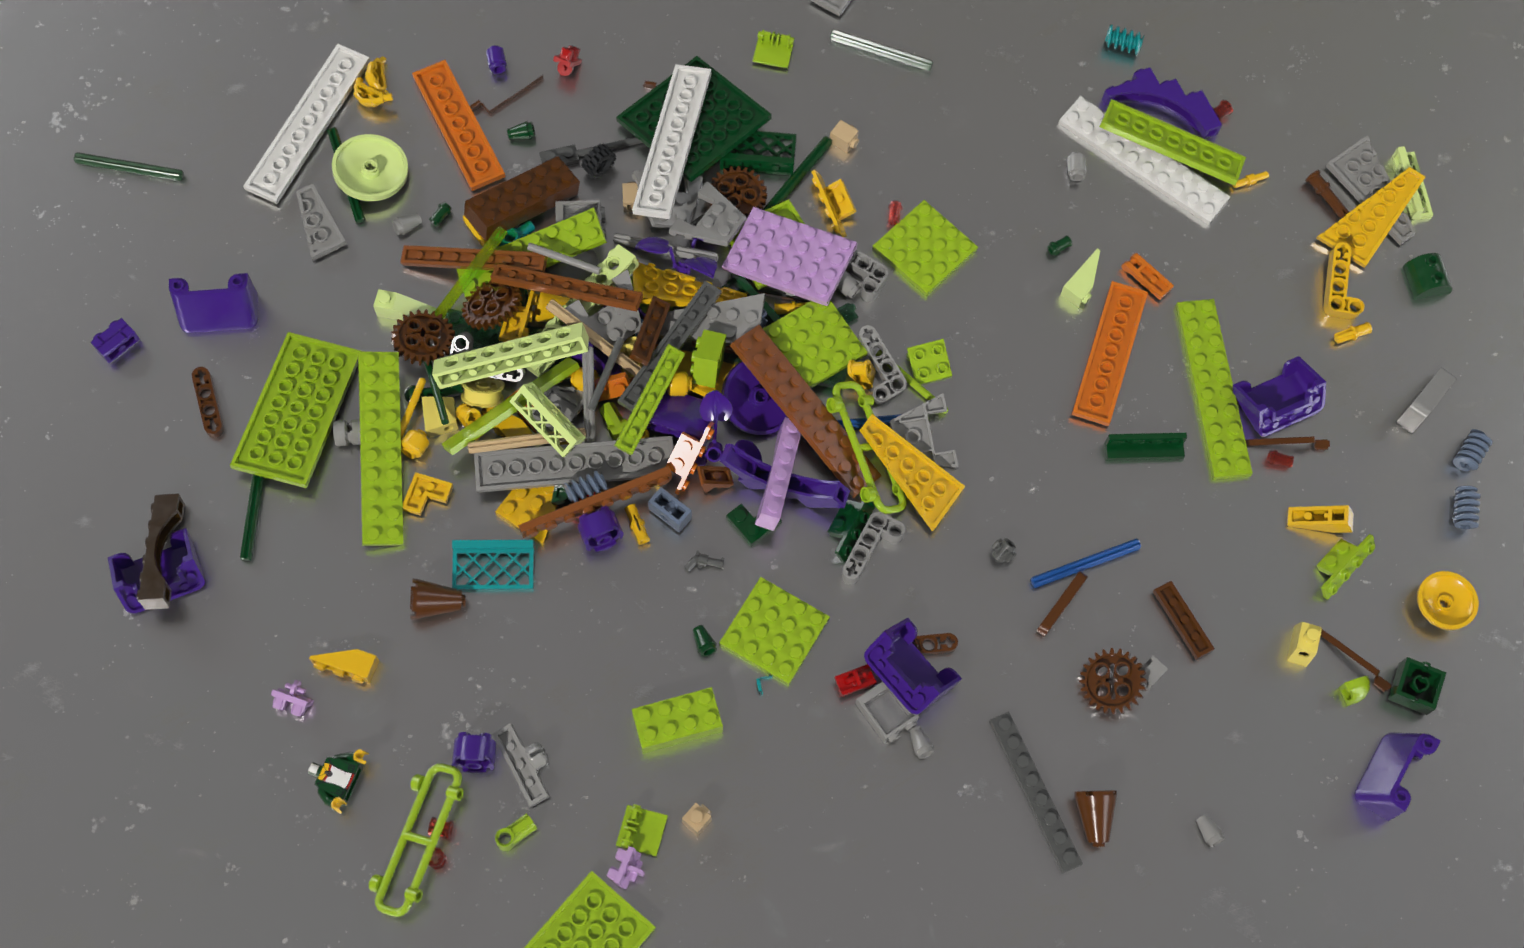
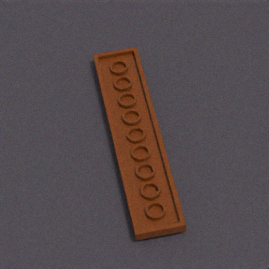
M758 325L732 342L730 347L836 478L850 490L849 494L853 498L860 494L861 488L867 487L847 432L836 418L828 412L823 402L762 327ZM864 454L875 482L882 475Z

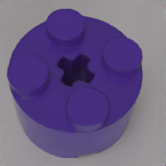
M608 506L601 507L596 512L583 514L579 517L580 522L577 528L588 551H591V549H595L596 552L606 550L617 544L616 539L619 537L620 539L623 538L624 533L614 511L610 510Z
M467 732L458 733V737L454 740L452 766L456 768L457 766L462 767V771L467 773H485L487 768L493 770L496 741L492 739V735L489 733H480L479 735H471Z

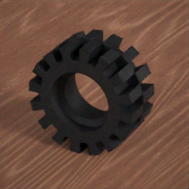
M598 144L597 147L595 146L593 150L589 151L588 155L584 156L585 159L582 160L581 166L593 179H596L611 169L610 166L614 165V161H616V154L606 144Z

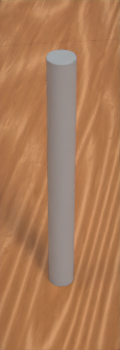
M533 243L528 244L527 250L598 275L601 273V267Z

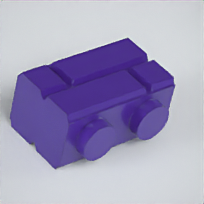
M120 318L111 322L109 328L104 332L97 333L90 343L110 364L138 342L140 338Z

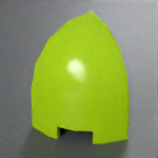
M1362 676L1347 681L1339 687L1347 706L1365 699L1370 690L1369 676Z

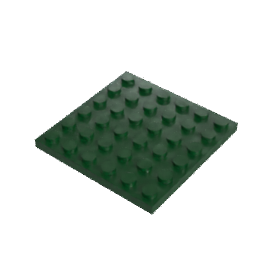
M695 56L684 66L711 69V77L682 175L690 182L699 177L772 119L770 112L698 56ZM672 75L616 117L619 124L649 148L652 145Z

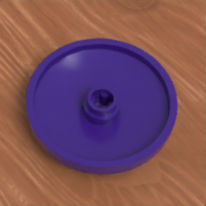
M743 361L730 370L724 380L722 394L731 401L733 411L729 420L741 431L752 435H767L778 431L784 418H788Z

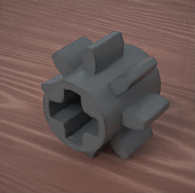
M1007 538L1004 540L999 539L991 546L994 549L992 552L993 557L1001 563L1004 561L1008 563L1017 555L1014 552L1016 549L1015 544Z

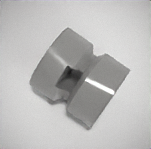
M360 419L351 420L350 423H347L346 420L334 421L333 434L336 447L348 446L349 443L360 445Z

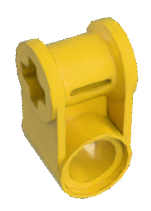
M849 360L848 375L853 381L859 383L863 389H871L876 371L871 361L855 362V360Z
M466 403L460 404L456 409V416L464 427L482 416L477 409L472 408V406Z

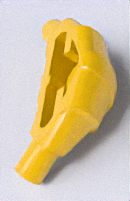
M381 56L368 63L365 79L370 87L383 92V94H388L384 73V64L387 62V59Z
M361 77L356 79L354 97L363 106L378 107L386 101L393 100L392 93L383 94V92H379L363 83Z

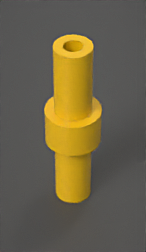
M1264 171L1258 174L1246 175L1245 178L1239 179L1233 187L1254 185L1257 181L1269 178V173Z

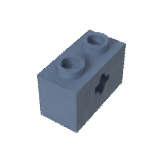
M662 487L648 501L649 510L679 533L692 519V510Z

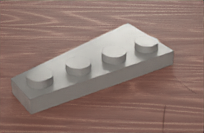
M312 183L296 191L312 260L314 261L347 245L314 184Z

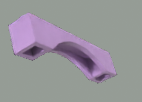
M786 417L778 431L771 471L755 525L772 531L775 530L781 518L801 436L798 429Z

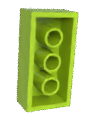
M712 687L632 709L643 754L723 732V724Z

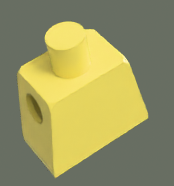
M422 397L425 432L428 438L459 429L456 416L457 407L453 397H442L449 423L446 425L441 423L434 397Z
M1306 622L1294 625L1287 662L1307 667L1317 654L1322 627Z

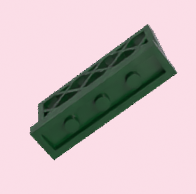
M756 131L749 136L756 140L751 143L744 140L742 143L745 147L742 149L735 147L733 149L735 153H728L720 159V170L725 168L730 171V166L737 170V167L740 166L741 171L747 167V172L754 170V173L791 176L794 170L797 134ZM771 138L773 142L768 145L763 140ZM792 140V143L785 146L782 141ZM758 143L764 147L759 151L753 147ZM778 144L782 149L776 153L772 147ZM750 149L754 154H744V152ZM769 151L772 156H763L762 154ZM786 152L791 158L781 157V155Z

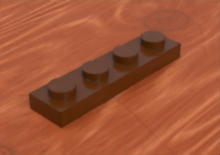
M655 296L652 297L629 355L630 359L645 366L648 365L669 311L670 303Z
M1169 581L1154 589V595L1194 658L1197 660L1212 652L1215 648L1173 582Z

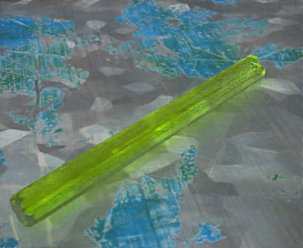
M501 226L496 228L436 308L435 316L442 314L443 318L446 316L507 235V231Z

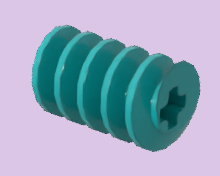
M1110 24L1105 42H1107V48L1113 43L1115 50L1120 45L1122 52L1127 47L1129 54L1135 49V55H1137L1144 36L1141 38L1140 32H1137L1134 36L1133 30L1127 34L1126 28L1120 32L1119 26L1113 30V25Z

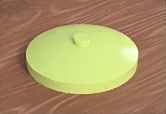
M364 134L346 140L337 148L332 159V173L338 187L347 195L363 201H379L393 196L403 187L408 176V162L403 150L392 140L380 135Z

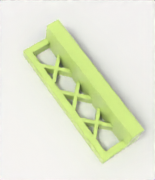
M1405 146L1398 147L1392 155L1397 176L1409 167H1413L1414 170L1421 173L1415 152H1406ZM1424 182L1421 183L1406 206L1410 220L1433 217Z
M533 382L522 385L509 401L562 457H566L575 445L581 444L586 438ZM521 395L527 399V407L522 406L517 401ZM532 410L540 412L541 420L533 418ZM546 424H551L554 427V434H549L546 431ZM559 438H565L568 441L569 445L565 450L560 446Z

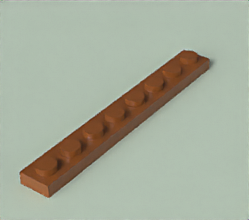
M404 245L400 263L403 266L494 271L499 263L545 273L548 257L535 252Z
M499 263L490 276L491 282L636 312L643 299V292Z
M669 466L522 523L518 525L522 537H534L542 530H552L560 523L572 522L576 517L583 514H591L600 507H610L614 502L628 500L633 494L638 492H648L653 486H663L672 479V472Z

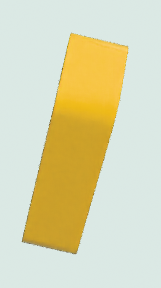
M1345 242L1337 243L1329 253L1323 310L1327 316L1353 320L1364 311L1365 306L1362 300L1347 297L1351 247ZM1335 268H1339L1342 273L1336 272ZM1333 285L1339 287L1340 291H1336ZM1331 303L1336 304L1338 309H1334ZM1350 306L1355 307L1357 312H1353Z

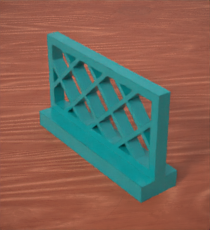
M452 540V588L458 590L534 589V540ZM458 554H467L471 560L462 567L457 562ZM481 554H487L491 558L484 567L475 560ZM501 554H507L511 558L504 567L495 560ZM521 554H529V562L523 567L516 559ZM474 561L481 570L472 577L465 569ZM494 561L501 570L492 577L485 569ZM513 561L521 568L514 577L505 570ZM484 571L491 579L485 585H480L475 579ZM504 571L511 580L505 585H500L495 579ZM524 571L529 576V585H520L515 579ZM464 572L470 580L465 585H457V577Z

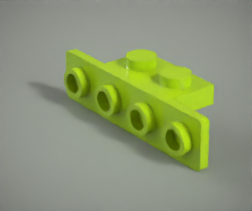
M1368 534L1359 546L1340 539L1317 564L1319 571L1330 576L1321 587L1324 599L1328 600L1332 595H1335L1339 587L1350 578L1354 570L1362 565L1363 560L1375 550L1373 535Z

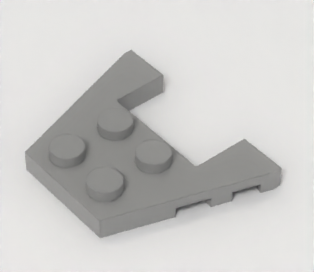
M633 171L632 178L636 181L638 188L643 171ZM699 176L692 182L684 178L686 193L677 192L670 219L649 217L652 227L671 228L678 218L691 224L703 177Z
M706 182L698 192V198L711 203V207L696 226L678 218L669 229V234L676 236V234L685 235L687 239H693V237L704 239L703 242L727 247L745 224L746 216L709 182Z
M628 270L611 279L616 287L633 290ZM579 299L565 307L566 310L613 346L617 337L626 340L639 332L642 324L638 310L636 312L606 306L594 315L589 316Z
M944 393L889 422L892 430L939 466L954 469L959 467L955 450L935 453L928 415L947 411Z

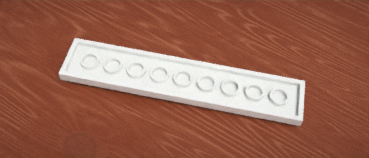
M340 44L336 45L244 184L245 190L278 204L354 88L356 79L361 77L370 62L369 57Z
M675 64L632 208L633 214L670 219L710 81L711 69Z
M1082 96L1075 101L1059 120L1058 124L1207 225L1212 222L1230 199L1229 195L1180 162L1100 128L1099 126L1105 112Z

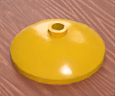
M1439 571L1429 575L1422 581L1417 592V602L1423 616L1430 623L1442 629L1456 630L1463 628L1475 618L1478 612L1479 601L1474 587L1467 579L1454 572ZM1440 602H1443L1445 607H1442Z

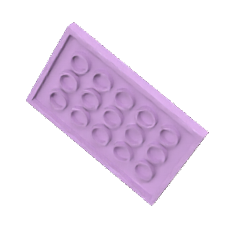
M753 207L722 268L730 273L828 306L857 248V242Z

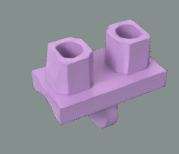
M295 680L293 684L286 683L285 689H273L271 696H274L273 708L285 710L288 702L294 703L291 714L299 717L305 714L307 707L312 706L314 700L302 696L305 695L306 689L301 688V681Z
M630 846L628 849L619 848L616 853V859L622 862L620 868L612 866L608 871L607 877L613 880L620 888L627 890L630 881L635 882L637 875L644 877L645 872L640 869L643 864L640 861L642 854Z

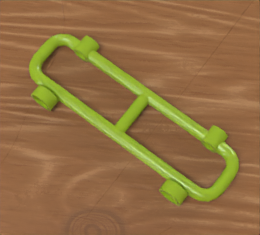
M855 381L839 382L833 387V397L827 399L826 408L829 413L839 412L867 487H862L860 490L861 500L864 503L873 502L875 507L884 514L901 512L906 507V496L888 470L887 472L893 484L892 492L898 497L899 504L885 506L882 503L863 451L873 449L869 443L859 444L840 390L854 389L859 396L858 404L860 407H863L867 420L873 414L871 406L874 404V397L871 394L866 395L863 387Z
M438 763L429 768L425 776L420 774L413 776L410 786L418 794L384 876L375 874L369 881L370 891L377 893L375 906L380 912L393 917H400L410 910L413 902L418 903L421 901L423 892L419 890V887L454 800L460 801L464 795V790L460 788L462 773L458 768ZM437 772L451 774L454 780L452 785L446 790L447 798L431 837L411 832ZM407 841L426 845L427 847L412 884L405 891L403 905L400 908H395L384 904L385 894Z

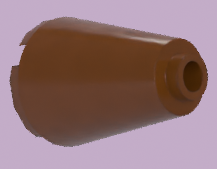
M412 579V583L416 584L411 586L410 609H412L414 614H410V619H420L461 611V607H465L466 595L462 594V590L420 579Z
M1117 790L1075 791V799L1087 842L1092 843V847H1105V842L1110 840Z

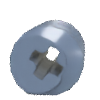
M1472 429L1460 447V451L1453 459L1454 466L1462 471L1477 470L1479 468L1478 464L1482 463V458L1486 456V452L1489 451L1493 441L1484 432Z
M594 471L593 478L589 473L586 474V481L579 477V484L574 479L571 480V487L564 483V488L571 504L572 501L578 502L579 498L582 500L586 499L587 495L593 496L594 492L597 494L601 493V489L608 490L602 472L600 475L597 471Z
M1459 486L1455 489V510L1453 511L1455 527L1460 529H1475L1479 527V524L1474 522L1479 520V516L1475 514L1480 513V509L1477 508L1480 506V501L1477 499L1481 498V495L1476 493L1478 488L1474 486Z

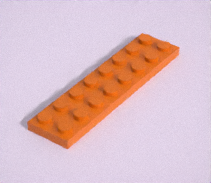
M446 60L413 72L412 76L471 191L505 178V172Z
M1111 282L1071 415L1109 427L1148 295L1147 291L1118 282Z

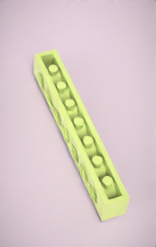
M618 244L614 249L610 250L607 258L597 265L602 268L599 275L593 273L584 281L616 287L611 279L626 270L631 275L639 266L638 260L635 255ZM570 298V300L562 307L565 308L569 306L570 304L577 301V299ZM579 300L589 316L594 315L604 306ZM555 316L547 322L542 332L565 327L562 326L564 322ZM556 360L526 367V369L535 376L540 377Z
M581 322L434 360L432 375L439 389L588 352L589 336Z

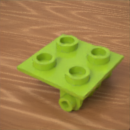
M765 30L758 31L753 62L788 68L795 38L791 37V35H780V33L775 34V32L771 33Z
M944 339L907 348L906 358L910 361L914 379L918 383L923 384L952 376Z
M633 804V806L627 805L616 846L626 849L630 846L635 848L637 852L656 857L668 815L642 809L641 806Z

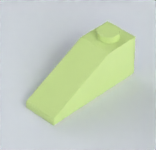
M1098 248L1062 289L1061 296L1077 308L1083 303L1087 304L1092 297L1090 293L1094 285L1100 255Z
M378 289L373 305L377 316L395 320L400 319L402 321L403 315L409 317L410 311L415 315L418 309L421 313H424L427 309L428 314L435 311V316L437 313V308L396 292Z

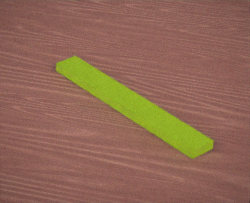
M567 357L532 382L544 393L580 367L576 361ZM515 394L442 443L443 448L451 455H454L466 447L468 442L475 441L518 410L509 402ZM521 395L517 401L522 406H526L527 399Z

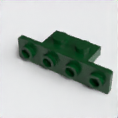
M847 499L845 508L839 509L827 532L830 536L841 538L835 550V554L841 562L846 563L875 509L873 502L864 503L861 501L860 503Z

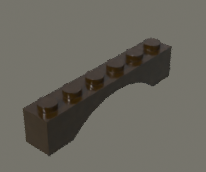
M179 493L155 495L154 503L151 504L152 516L151 520L148 521L149 535L145 539L146 553L142 557L143 572L139 576L141 584L140 590L137 591V601L141 603L145 610L170 607L172 590L162 574L161 556L168 537L183 521L185 503Z

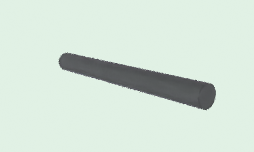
M617 337L587 407L589 410L595 411L625 341L621 337Z

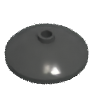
M593 249L573 257L595 266L598 265V258ZM564 262L552 265L545 270V273L583 281L593 274Z

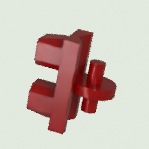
M572 45L562 47L560 55L554 56L553 61L559 62L557 66L559 74L568 76L573 72L574 66L581 65L582 59L578 58L579 48Z
M868 664L834 677L842 697L877 683Z

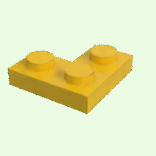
M415 472L403 501V511L421 516L428 498L447 504L453 489V483Z

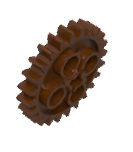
M730 166L729 172L724 168L723 174L717 172V178L712 177V183L710 184L732 204L737 205L735 207L747 218L753 207L763 210V206L766 205L767 186H764V180H760L759 174L754 176V170L748 173L747 167L741 171L740 166L737 167V170Z
M490 280L487 285L483 282L481 288L476 286L477 290L470 291L471 296L465 297L467 301L462 303L464 306L461 308L462 316L468 325H471L472 328L476 327L478 330L482 327L484 330H487L489 326L494 329L496 324L501 326L503 321L508 322V317H514L513 312L519 311L517 307L522 306L520 302L523 300L522 293L518 287L494 283Z
M418 309L417 314L414 315L410 311L409 317L403 315V321L397 320V325H393V331H391V340L394 351L399 352V357L404 355V361L410 358L411 364L418 361L419 366L422 365V362H426L427 366H429L430 361L434 362L437 358H444V354L450 355L449 350H451L452 340L455 337V330H453L452 324H448V318L443 319L442 314L435 316V311L428 314L427 309L424 313H421Z
M1111 648L1108 654L1105 649H1102V656L1095 653V660L1088 658L1091 663L1090 666L1083 665L1087 671L1080 672L1085 677V679L1079 681L1085 685L1080 690L1087 692L1084 699H1091L1089 702L1090 706L1097 704V711L1103 708L1105 714H1108L1109 710H1111L1112 714L1116 715L1119 709L1124 714L1125 707L1131 711L1132 707L1130 704L1139 705L1136 700L1137 697L1144 698L1140 691L1147 690L1142 686L1143 683L1148 682L1147 679L1142 678L1146 672L1145 670H1139L1143 666L1141 663L1135 664L1137 662L1136 656L1130 659V652H1126L1123 655L1122 649L1115 653V650ZM1112 664H1115L1114 677L1118 680V682H1114L1115 699H1112L1113 686L1109 683V681L1113 680ZM1107 667V674L1099 676V669ZM1121 667H1128L1126 675H1119L1118 672ZM1102 687H1107V695L1099 696V690ZM1122 687L1129 688V692L1125 696L1119 695V690Z

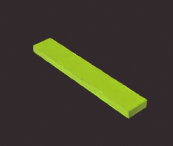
M667 344L614 444L616 448L629 455L633 454L685 355L683 351Z

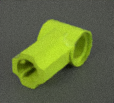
M607 402L599 408V412L608 426L607 429L613 441H616L627 420L623 419L614 402Z
M526 813L506 828L497 831L495 835L496 844L500 850L509 851L515 844L537 830V827ZM504 835L511 837L510 842L507 844L500 843V838Z

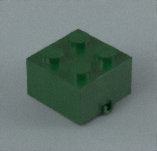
M1406 657L1398 665L1388 700L1428 715L1437 707L1447 672L1432 667L1429 662H1419Z

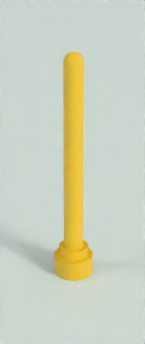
M419 378L400 422L401 440L425 386V378Z

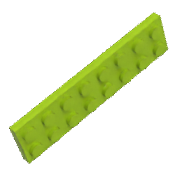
M1111 99L1099 126L1102 129L1234 186L1239 179L1246 159L1245 156Z
M591 208L494 250L532 252L527 250L529 243H533L574 257L603 245L607 241L597 212L594 208ZM548 257L546 268L561 261ZM457 269L465 297L471 296L470 291H476V286L481 288L483 282L486 285L489 284L493 271Z

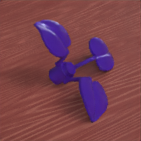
M647 237L640 240L635 246V250L642 249L656 254H664L669 251L673 262L672 268L676 269L677 272L690 276L691 269H694L712 279L714 278L717 269V262L707 257H697L696 259L682 258L676 263L673 249L671 246H668L669 241L663 238ZM693 238L691 248L695 247L696 240L699 238Z
M717 390L707 393L700 404L702 419L705 421L714 420L713 429L715 432L713 440L708 444L702 458L698 456L695 462L698 466H705L707 460L711 462L719 461L723 453L722 444L716 440L718 421H726L730 418L733 407L731 401ZM742 439L735 443L737 448L762 461L760 450L753 442Z

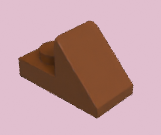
M697 467L704 493L709 492L713 488H730L734 485L731 471L728 467Z

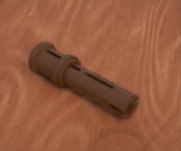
M1319 170L1313 172L1305 181L1313 186L1316 190L1315 193L1321 195L1337 216L1342 219L1349 211L1330 189V183L1323 179L1320 175L1321 172Z

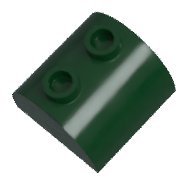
M1423 254L1409 260L1403 266L1414 300L1450 294L1453 289L1440 254Z

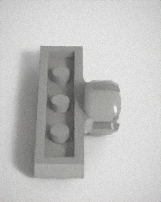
M511 723L493 733L529 806L533 807L549 798L550 796L538 774L539 769L549 763L548 754H544V747L538 742L524 747Z

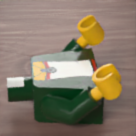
M358 749L355 752L336 754L333 758L327 757L323 766L313 762L309 767L308 774L317 777L315 786L318 788V795L325 805L333 808L339 814L342 813L339 810L341 805L348 804L362 773L363 767L359 763H367V761L363 760V757L366 754L369 755V753L362 749Z

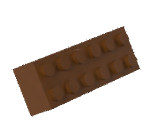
M557 156L466 200L464 216L482 238L487 241L555 207V202L567 201L577 196L580 181L560 157Z

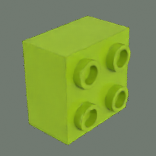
M704 329L702 336H698L696 341L697 350H693L691 361L694 362L690 369V375H693V384L715 388L724 360L727 334Z

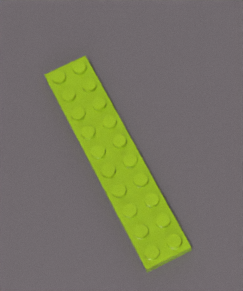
M1214 299L1177 302L1175 306L1212 479L1249 477L1253 472L1237 400L1233 393V382Z
M359 351L362 546H401L404 543L399 352Z

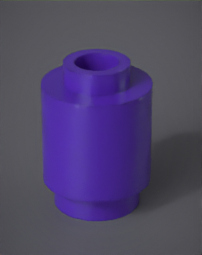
M497 45L487 49L486 56L489 69L494 74L503 73L507 66L504 49Z

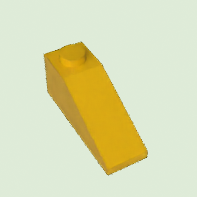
M1349 505L1288 507L1287 525L1288 527L1329 533H1353L1354 514Z

